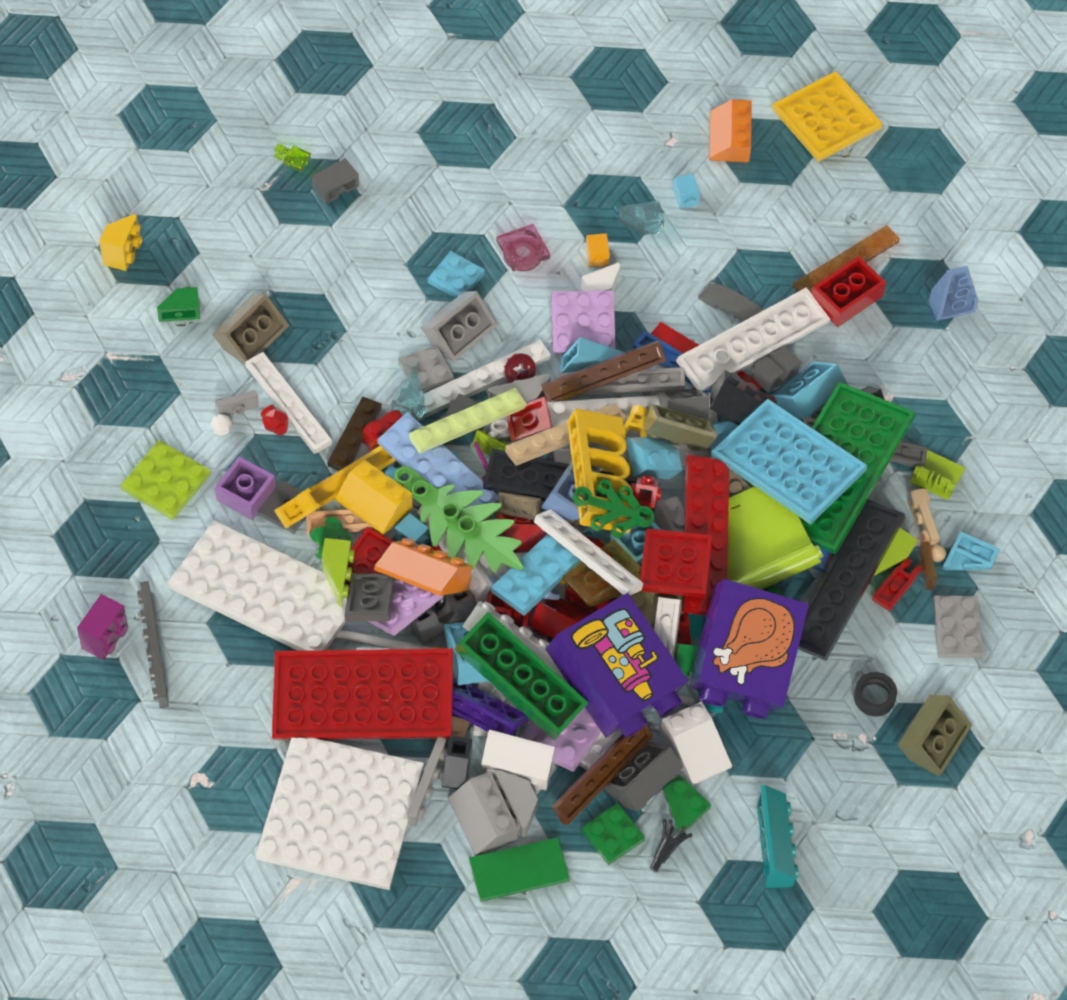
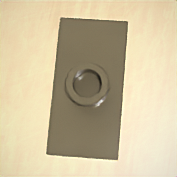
M499 492L498 503L502 507L497 513L533 521L536 515L540 514V498Z

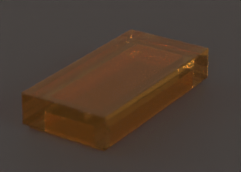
M926 541L921 542L918 555L920 565L923 567L922 574L926 590H933L937 581V575L930 543Z

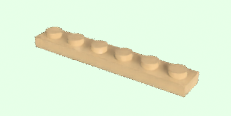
M616 403L593 411L622 417L623 423L626 421V416ZM567 422L506 445L505 452L517 466L570 445Z

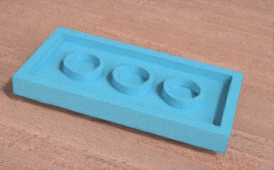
M547 534L520 559L524 569L521 571L511 568L491 587V592L525 616L581 560Z

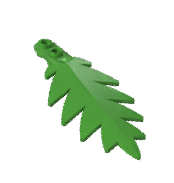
M403 466L396 470L394 480L412 493V497L422 505L421 522L424 523L430 515V535L433 547H437L447 529L449 556L456 557L465 542L468 564L473 565L472 570L476 567L483 552L494 573L498 571L502 563L522 571L524 569L518 557L513 553L522 544L521 541L509 537H498L514 525V520L494 519L484 521L502 507L500 503L479 504L467 507L481 497L484 492L482 490H470L449 494L455 489V485H447L436 489L408 466ZM409 475V479L403 481L402 476ZM424 488L425 492L419 494L418 489Z

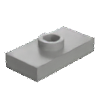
M256 390L216 401L217 415L224 414L230 416L259 407Z

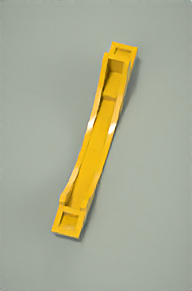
M379 446L329 478L304 490L274 511L284 527L288 528L333 501L349 472L364 459L380 471L396 460Z

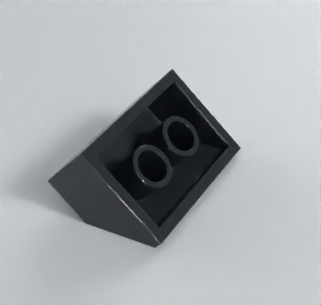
M727 370L722 372L711 386L710 409L738 426L767 399L776 405L777 400L771 394H765L754 384L745 382L736 373H730Z

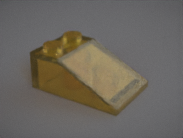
M614 539L601 548L602 551L640 580L641 566ZM581 562L562 576V579L589 607L623 595L584 562Z

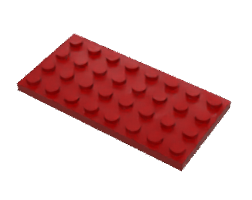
M453 648L275 651L272 739L450 738V735H452Z

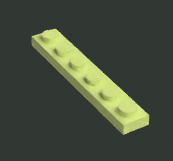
M513 388L410 432L409 439L420 454L525 409L527 404L518 390Z

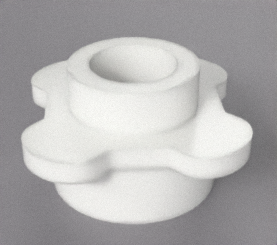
M497 420L490 424L491 432H489V436L492 438L506 439L510 437L506 421Z

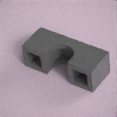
M470 590L445 595L446 604L440 611L434 613L429 608L410 623L412 633L423 645L444 634V624L465 622L477 605L475 595Z

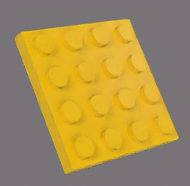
M836 71L772 104V110L818 162L882 129L883 125Z

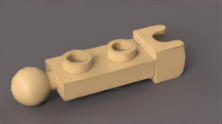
M926 489L913 490L910 492L911 499L907 501L911 514H914L916 524L920 525L922 530L921 539L923 543L927 544L928 550H930L929 556L931 560L941 562L946 557V550L939 545L940 537L929 509L930 498Z

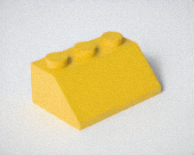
M365 459L349 472L335 498L338 503L382 534L386 533L412 510V493Z

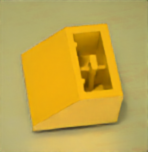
M132 214L106 225L99 241L103 265L127 271L129 264H133L135 251L142 244V236H140L141 226L138 224L137 215Z

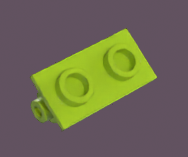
M477 429L473 443L476 441L481 451L488 456L491 455L492 448L505 451L506 445H509L503 440L501 442L498 441L499 438L497 437L492 438L489 436L487 430Z

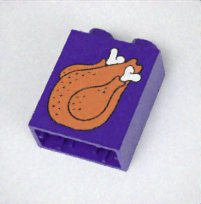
M723 579L713 587L688 688L701 691L699 700L703 703L724 707L726 699L743 703L741 713L754 718L767 719L769 711L774 712L785 705L809 604Z

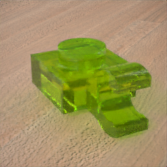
M277 144L274 149L276 151L275 158L284 160V165L302 172L311 158L310 152L294 145L291 149H288L282 144Z

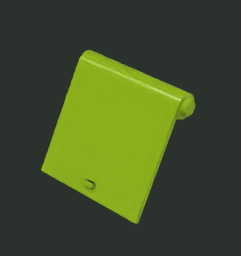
M755 486L729 498L728 580L763 590L821 563L820 558L823 557V554L818 545L814 546L811 543L798 515Z

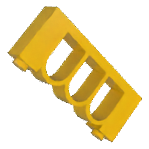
M576 408L567 421L576 489L578 487H586L591 491L593 497L611 502L608 498L595 496L594 490H597L598 484L603 479L611 482L612 488L617 495L622 486L630 487L625 481L629 475L630 468L622 457L626 450V442L624 440L626 428L623 425V418ZM588 442L604 445L610 451L588 447ZM591 466L608 469L615 476L592 472ZM622 501L625 507L631 508L627 501ZM588 504L586 506H578L580 525L591 527L590 524L594 517H601L610 511ZM621 516L606 524L603 529L611 530L616 523H624L631 518Z

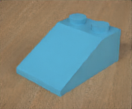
M465 622L444 624L448 648H453L454 651L453 673L458 685L489 682L454 650L457 644L469 632L462 627Z

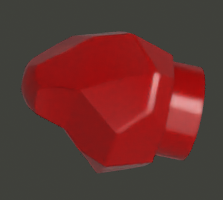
M272 404L260 413L265 430L274 432L277 435H284L287 432L288 416L286 412Z

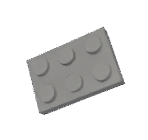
M934 596L933 604L938 658H982L983 650L978 596Z

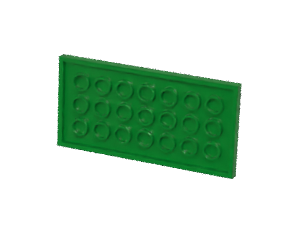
M838 382L812 429L865 463L867 470L812 524L799 517L813 545H818L824 550L837 554L916 416L914 411Z

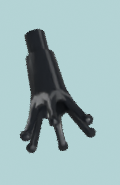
M672 819L668 820V828L667 820H662L663 832L661 841L653 856L654 860L649 867L656 873L675 848L693 836L692 833L681 834L685 831V826H682L674 836H671L674 829Z

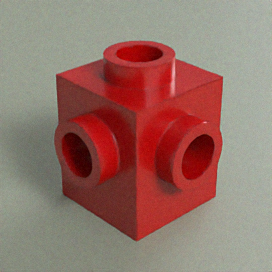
M638 477L636 484L632 483L633 495L641 506L654 508L655 501H660L662 488H658L659 481L655 480L654 477Z

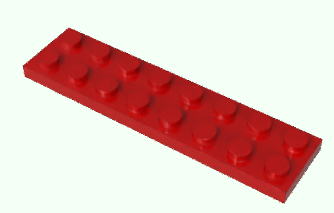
M689 454L686 457L684 532L712 535L706 597L682 596V612L706 616L713 587L723 579L728 580L729 468L720 459Z

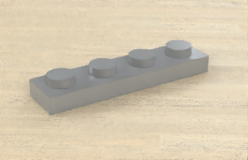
M438 737L407 813L409 825L416 827L418 820H423L426 812L425 802L426 800H431L434 787H432L434 780L438 781L442 770L440 764L442 761L445 762L447 741L444 738Z

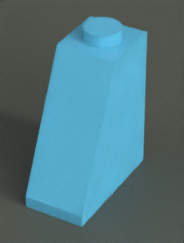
M580 337L561 357L560 373L576 372L625 352Z

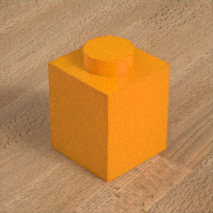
M607 234L586 236L588 267L609 265L610 252Z

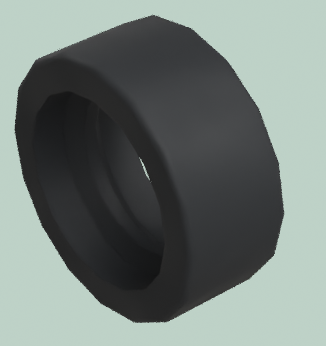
M870 672L863 675L857 681L854 692L856 706L866 715L874 717L889 713L894 707L898 693L896 684L892 678L884 673ZM868 685H879L888 692V700L882 704L870 703L864 698L863 689Z

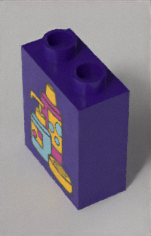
M628 593L557 634L545 649L568 684L588 702L585 709L605 738L618 730H621L625 738H628L648 724L643 716L645 713L655 708L661 717L682 703L677 692L689 681Z

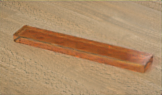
M886 225L795 281L792 287L797 292L807 287L812 294L813 286L856 257L860 256L867 263L898 244L900 238Z

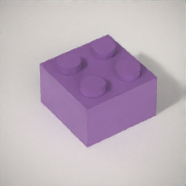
M238 457L216 485V501L253 520L258 514L260 507L276 488L275 475Z

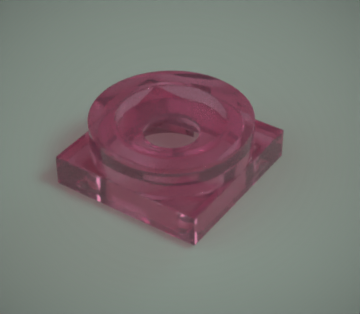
M534 224L496 236V242L503 253V260L513 272L530 271L539 266L542 261L550 259V253ZM519 247H527L530 250V254L526 257H520L516 254V250Z

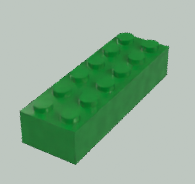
M489 612L480 619L454 649L554 741L588 704L580 694Z

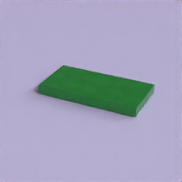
M558 837L469 857V864L480 902L566 883L570 879Z

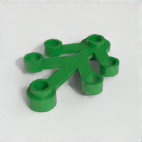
M601 480L597 490L601 494H606L611 502L593 497L591 491L586 487H578L572 498L577 506H586L588 504L610 511L601 517H594L590 524L594 531H601L606 524L621 516H626L631 519L624 523H616L611 529L614 537L621 538L627 530L637 525L647 528L654 521L653 511L647 506H641L634 497L632 489L628 486H622L617 495L609 480ZM622 501H627L631 508L625 507Z

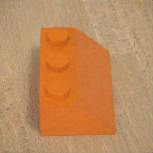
M732 99L711 110L709 160L749 162L751 152L752 100Z

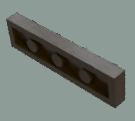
M362 396L327 462V467L340 471L353 463L364 442L363 429L367 424L376 420L382 408V403Z

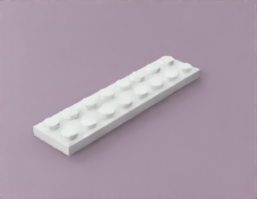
M806 287L680 355L676 362L680 367L684 368L686 376L694 387L704 392L711 388L724 370L737 374L755 364L760 358H766L772 351L779 350L784 346L786 347L828 324L830 318Z

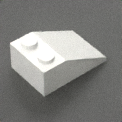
M702 701L662 719L660 731L682 764V769L692 786L732 768L714 722Z

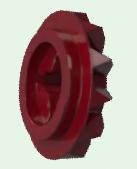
M524 353L514 354L507 359L506 365L503 366L505 369L504 376L509 383L532 378L536 373L534 360ZM519 364H521L520 366L524 368L526 372H519L518 375V372L513 370V368L519 367Z

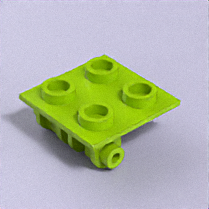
M927 450L925 466H916L914 475L909 483L949 500L966 468Z

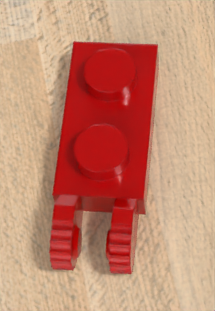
M906 558L876 591L872 601L890 612L914 583L923 567L918 565L911 574H908L905 570L910 566L911 559Z

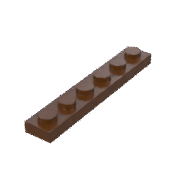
M657 340L541 384L547 402L563 401L666 361L661 343Z
M647 725L628 738H625L622 734L552 806L562 824L569 825L653 737Z

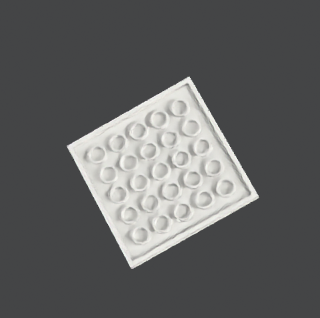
M291 738L258 846L256 860L390 890L408 826L407 813L419 786L424 763L316 738Z

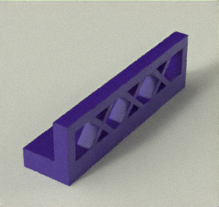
M456 678L453 679V713L486 732L492 730L515 737L518 728L528 722L529 717L523 712L471 684L458 685Z

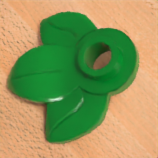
M326 517L325 527H316L309 532L311 539L317 545H320L316 552V557L322 559L325 538L338 539V537L343 536L345 540L351 541L352 544L350 533L343 530L342 523L334 517Z

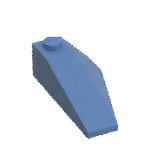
M968 266L947 270L932 288L929 303L937 321L976 312L979 300Z
M572 461L541 507L545 511L553 510L564 520H579L578 506L572 498L576 491ZM591 466L592 472L600 473L601 467Z

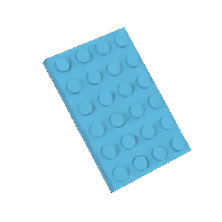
M769 399L762 403L711 451L713 458L720 459L733 472L809 524H812L867 470L865 463Z

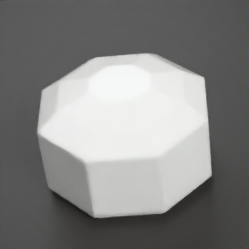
M219 414L213 417L211 428L214 434L223 436L230 433L232 421L229 416Z

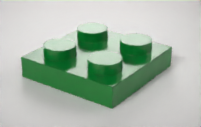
M618 803L581 827V832L608 865L645 841V836Z

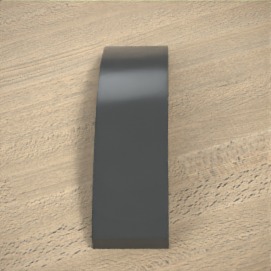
M712 283L707 286L698 298L714 309L718 306L742 321L764 311L738 292Z

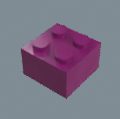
M103 594L98 597L77 627L81 649L102 660H105L108 654L113 653L117 641L120 637H124L128 630L124 605Z

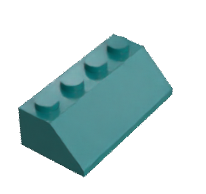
M760 785L756 805L765 887H793L795 879L799 877L798 865H794L793 857H796L795 843L791 844V836L794 835L793 823H789L788 818L791 815V803L786 801L785 793L767 785Z

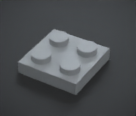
M437 345L398 359V364L415 396L454 380V376Z

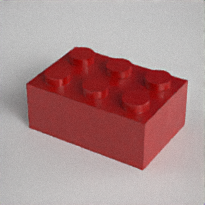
M858 256L813 286L812 295L830 318V321L838 328L882 298L886 282Z

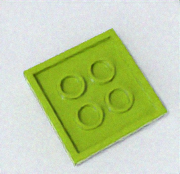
M158 440L120 486L124 492L174 520L211 476V470Z

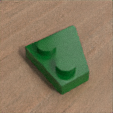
M678 775L663 788V794L669 805V811L674 819L677 832L682 826H685L686 831L711 809V804L681 775Z

